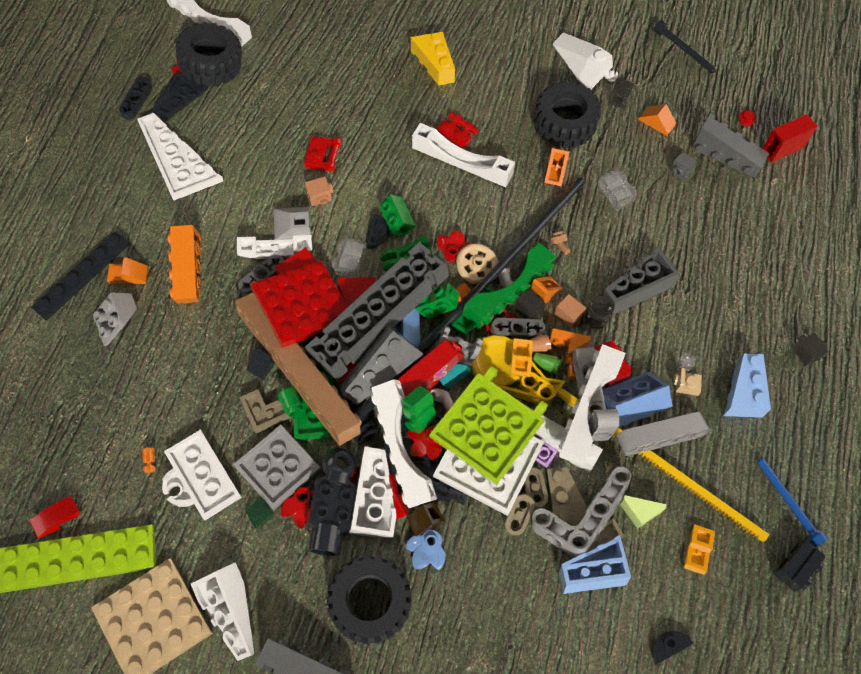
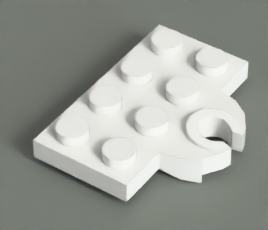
M201 430L164 451L173 469L167 472L162 479L163 493L165 495L169 494L174 487H180V492L177 496H170L167 499L171 504L178 507H188L195 504L202 518L207 520L242 498Z

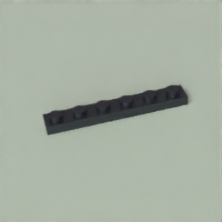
M117 232L112 233L31 308L47 321L130 245L129 242Z

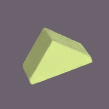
M626 495L620 501L621 507L637 529L666 509V504Z

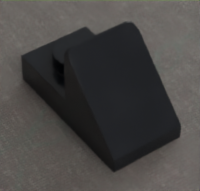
M263 346L261 349L255 347L247 371L264 380L276 363Z

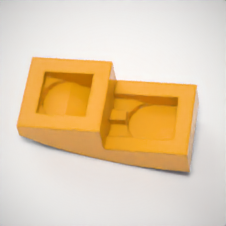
M513 339L510 375L531 376L533 341Z
M694 524L683 568L705 575L708 568L709 554L713 549L715 531Z

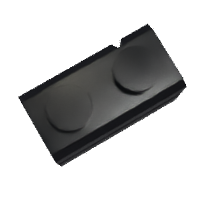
M803 539L794 546L774 572V575L782 582H785L793 591L805 590L812 583L810 577L813 573H819L824 567L822 561L825 559V555L814 548L810 542Z

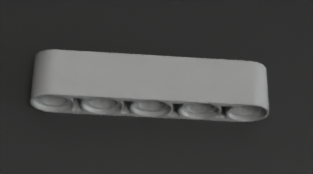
M695 412L626 429L618 433L616 438L625 456H630L702 437L710 429L702 414Z

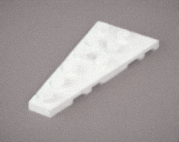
M154 113L137 119L173 200L223 182L222 176L217 174L209 164H206L191 147L180 140L178 135L172 132Z

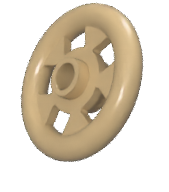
M469 244L459 251L456 258V267L463 279L477 285L484 278L478 277L477 273L484 272L486 276L491 270L486 268L487 262H491L493 268L498 263V258L485 245ZM478 251L483 252L485 257L477 255ZM468 253L472 255L470 260H467L465 258L466 254ZM469 265L472 272L468 273L464 267Z

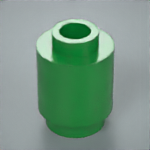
M291 386L282 388L277 397L284 413L288 414V417L300 415L303 412V403L297 390Z

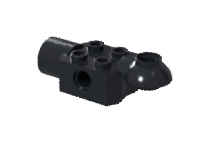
M336 447L329 450L323 458V469L326 476L316 479L311 486L304 526L311 531L308 551L325 556L338 555L341 534L351 529L357 487L349 480L356 469L354 455L345 448ZM336 459L343 460L345 467L338 466Z

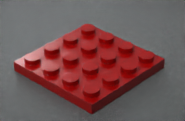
M322 261L251 283V289L282 348L322 334L323 330L348 308Z

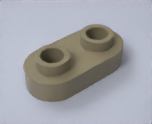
M532 467L523 487L525 494L529 495L532 499L534 496L540 498V502L534 501V509H539L546 505L548 494L543 473L538 468ZM529 477H534L536 481L530 482Z
M524 493L518 494L508 516L505 518V528L512 535L522 534L529 522L534 509V501L529 495ZM520 501H526V506L520 507ZM513 520H518L517 526H511Z

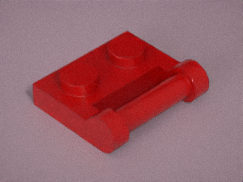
M312 136L304 162L305 168L334 172L336 167L335 161L338 149L342 145V140L339 138L329 139ZM332 147L329 160L324 163L327 149Z

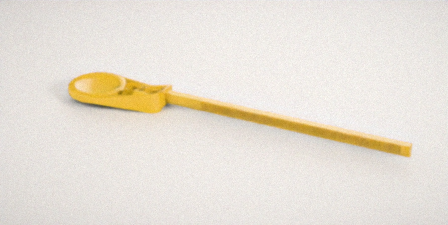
M491 335L482 338L481 350L470 367L475 377L478 373L484 376L488 369L493 366L498 372L492 383L512 396L536 405L541 400L550 405L556 396L574 407L576 401L580 402L579 399L563 389L566 381L546 378L533 361L530 377L510 375L513 340L501 335ZM516 381L520 382L519 390L506 387ZM529 381L533 384V386H528L525 384V382ZM541 393H547L549 397L545 398ZM617 428V430L614 432L613 438L616 437L618 433L622 432L620 428ZM649 450L638 453V456L641 455V458L644 457V460H648L647 463L651 462V465L657 466L660 472L664 471L663 474L666 473L667 476L669 475L670 478H673V481L676 480V483L679 482L680 485H683V488L686 487V490L689 489L690 492H693V495L699 496V500L702 498L703 502L709 503V507L713 506V509L716 508L719 514L723 513V516L725 515L726 518H730L729 521L732 520L733 523H736V526L739 525V528L742 527L743 530H746V533L752 534L753 538L756 537V540L759 539L762 542L766 541L769 536L767 532L654 452Z

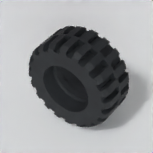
M202 22V24L195 23L191 27L188 26L184 31L180 32L175 45L177 66L187 79L192 82L196 81L199 85L219 86L221 83H228L230 79L233 80L240 72L241 43L230 29L227 30L225 26H219L217 23L207 24V22ZM211 52L218 55L205 56L201 55V53Z
M562 81L559 84L558 82L553 83L552 86L546 87L539 94L533 118L534 127L540 137H544L548 143H553V146L558 147L559 145L563 146V148H568V146H572V148L578 147V144H585L595 134L601 116V103L598 101L599 99L596 94L593 95V91L590 88H585L583 84L579 85L573 81L571 83H567V81ZM569 110L576 113L580 118L573 120L564 119L555 114V111Z
M370 554L364 555L363 558L359 559L354 557L351 559L352 562L348 564L345 562L340 566L341 570L338 573L335 572L332 577V584H329L328 612L338 630L350 640L369 645V643L379 644L386 639L389 640L394 637V634L400 631L405 621L408 620L412 603L410 584L403 570L397 567L395 562L390 559L387 561L383 559V556L371 557ZM366 579H377L384 583L391 597L386 613L372 621L358 618L352 612L349 605V596L353 587Z

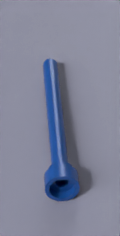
M759 458L757 464L809 533V542L815 548L827 541L828 537L825 533H821L819 529L816 530L763 458Z

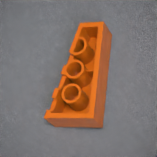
M193 225L171 226L170 233H168V242L171 244V251L168 252L169 261L172 262V269H169V277L172 280L170 297L177 304L200 302L201 280L200 277H197V274L201 272V265L197 256H201V248H199L198 243L201 242V235Z

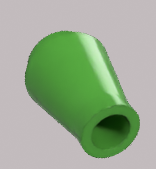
M536 352L533 357V362L551 375L553 373L557 375L563 364V360H560L558 356Z

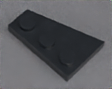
M176 73L152 108V112L169 120L208 90V87L205 84L199 85L196 81L192 82L184 75Z

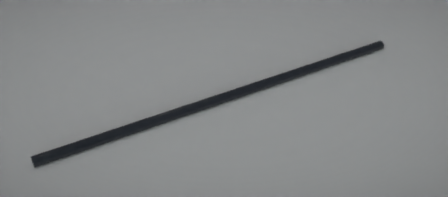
M578 178L457 305V308L453 309L418 346L423 355L440 338L445 326L450 327L462 315L465 303L476 294L482 293L585 184L584 179ZM421 357L415 360L412 364L406 367L403 371H401L391 380H398L402 375H404L408 370H410ZM371 396L355 412L361 421L376 406Z

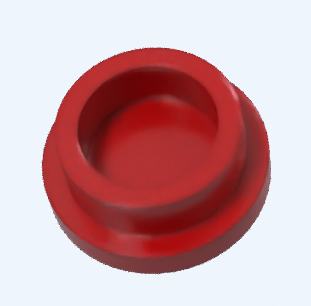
M744 110L739 115V122L743 126H750L756 121L755 113L750 110Z

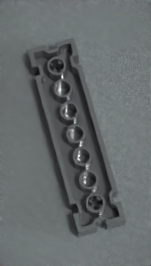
M420 242L408 252V259L405 260L402 257L323 330L324 336L321 339L316 336L305 346L309 355L320 366H323L325 371L335 381L348 371L346 366L350 362L354 365L365 355L388 325L394 328L433 291L431 286L434 283L439 286L449 276L447 265L436 255L432 258L430 250Z

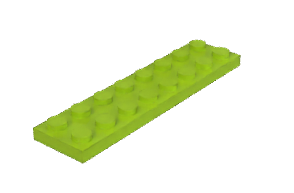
M151 524L0 548V593L153 569L156 567L155 526Z

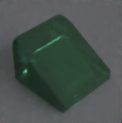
M262 497L245 510L255 529L274 518Z

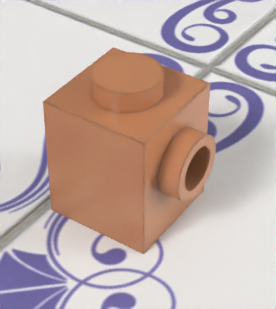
M326 177L305 182L311 206L332 201L331 193H334L331 182L327 183Z
M568 294L564 299L560 298L555 304L556 310L554 315L572 328L583 317L586 307L577 298Z

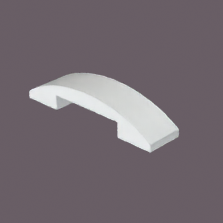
M293 235V239L258 241H256V237H237V255L243 257L268 259L272 255H280L283 259H286L305 247L312 253L311 235Z

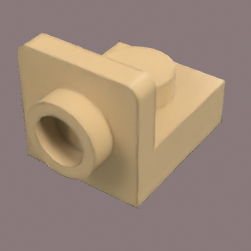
M681 368L673 377V385H676L675 392L699 396L701 394L702 375L685 373V368Z

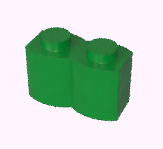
M421 386L417 387L402 400L405 425L411 432L414 431L417 434H420L436 420L432 394Z

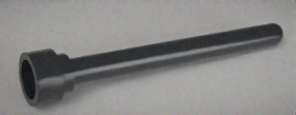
M660 20L654 26L653 31L655 33L665 35L709 72H716V67L668 30L667 24L663 20Z

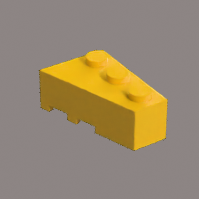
M443 32L411 37L412 54H415L421 65L423 64L427 68V72L438 85L454 83L455 67Z

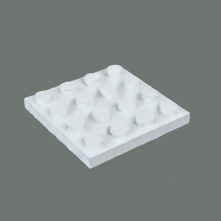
M533 437L497 486L448 450H446L433 477L508 516L544 441Z

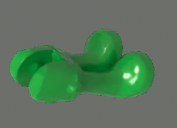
M426 234L405 246L393 247L380 253V260L384 262L382 264L383 270L388 271L402 258V255L407 254L419 242L430 250L431 257L433 258ZM409 255L404 256L403 258L406 260L409 258Z

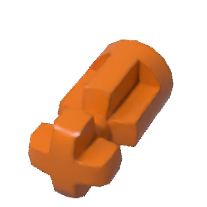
M568 357L566 363L570 365L567 367V379L576 380L573 357Z
M155 448L142 449L143 463L146 464L143 467V471L145 473L155 472V467L152 465V463H155Z

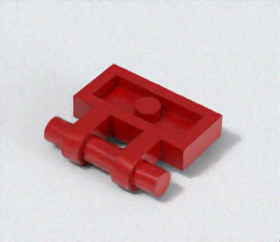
M451 112L448 118L453 121L450 123L445 119L436 130L448 141L464 149L472 140L469 134L472 133L476 136L479 129L473 123L463 120V117L459 114L456 115ZM460 125L465 129L462 131L457 126Z

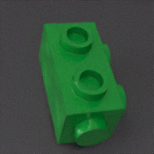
M390 194L379 205L382 216L385 218L389 231L392 234L405 236L416 226L402 197Z
M445 283L433 288V291L415 307L424 318L430 319L456 309L459 293L449 283Z

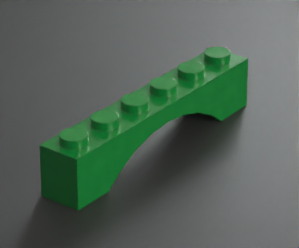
M541 243L537 244L527 253L524 261V270L514 283L498 291L476 294L465 303L462 314L478 329L484 324L488 325L494 318V315L497 313L501 314L507 304L514 303L520 293L527 292L534 279L542 278L545 272L549 273L553 269L556 256Z

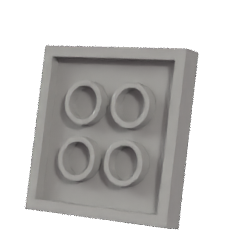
M282 425L278 426L233 464L273 511L321 470L320 466Z

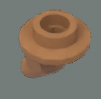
M563 231L552 233L553 237H550L551 243L557 244L558 248L565 255L569 254L570 249L564 243V241H567V233L563 234Z

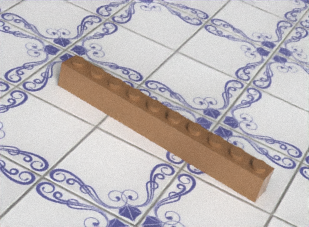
M254 293L236 300L237 314L272 357L337 444L340 446L359 435L361 425L359 416L351 412L347 401L339 397L335 386H331L326 375L323 372H319L315 361L307 357L303 346L299 347L297 343L283 348L281 347Z

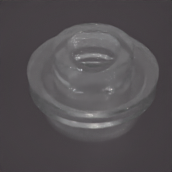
M689 353L683 354L677 360L678 368H685L686 371L692 369L696 358Z

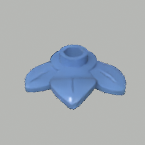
M429 530L423 535L413 536L408 540L405 548L414 552L412 557L414 569H422L430 563L437 570L443 567L446 553L441 547L442 537L440 533L435 530ZM429 537L435 538L436 542L434 545L428 543Z

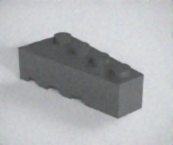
M267 638L255 663V666L272 674H351V672L340 667L337 671L330 668L331 663L321 658H318L317 661L310 659V653L299 648L297 652L289 649L290 644L280 639L274 642Z

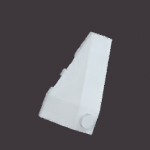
M562 33L553 43V47L567 63L570 71L572 70L578 82L587 88L592 89L613 67L612 55L599 46L566 33Z
M364 447L349 534L366 537H393L396 510L394 508L392 488L389 483V469L385 450Z
M236 562L191 583L199 605L203 610L207 609L213 617L211 619L214 627L219 626L223 632L224 642L237 661L253 655L254 648L245 586Z

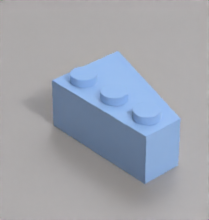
M743 354L736 362L731 382L732 386L728 394V402L723 416L763 417L771 410L764 354Z
M620 535L604 545L597 546L596 549L588 553H583L561 564L559 577L563 594L627 585L631 575Z

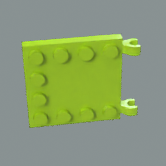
M491 366L484 376L480 373L476 375L429 434V437L497 486L545 422V419L541 416L547 410L548 404L541 400L535 410L532 411L492 383L497 376L498 370Z

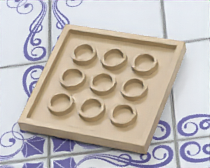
M171 558L91 607L124 674H152L213 634Z

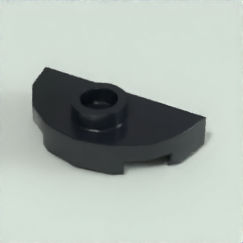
M373 215L366 244L368 249L380 246L389 234L387 222L380 215Z
M669 631L662 633L655 639L652 658L655 665L689 647L694 642L682 632Z

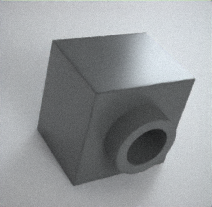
M682 152L674 160L670 170L684 180L692 173L697 161L685 152Z

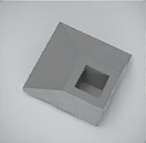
M310 207L274 209L275 240L293 239V235H311Z
M111 292L93 314L104 346H108L137 310L132 294Z

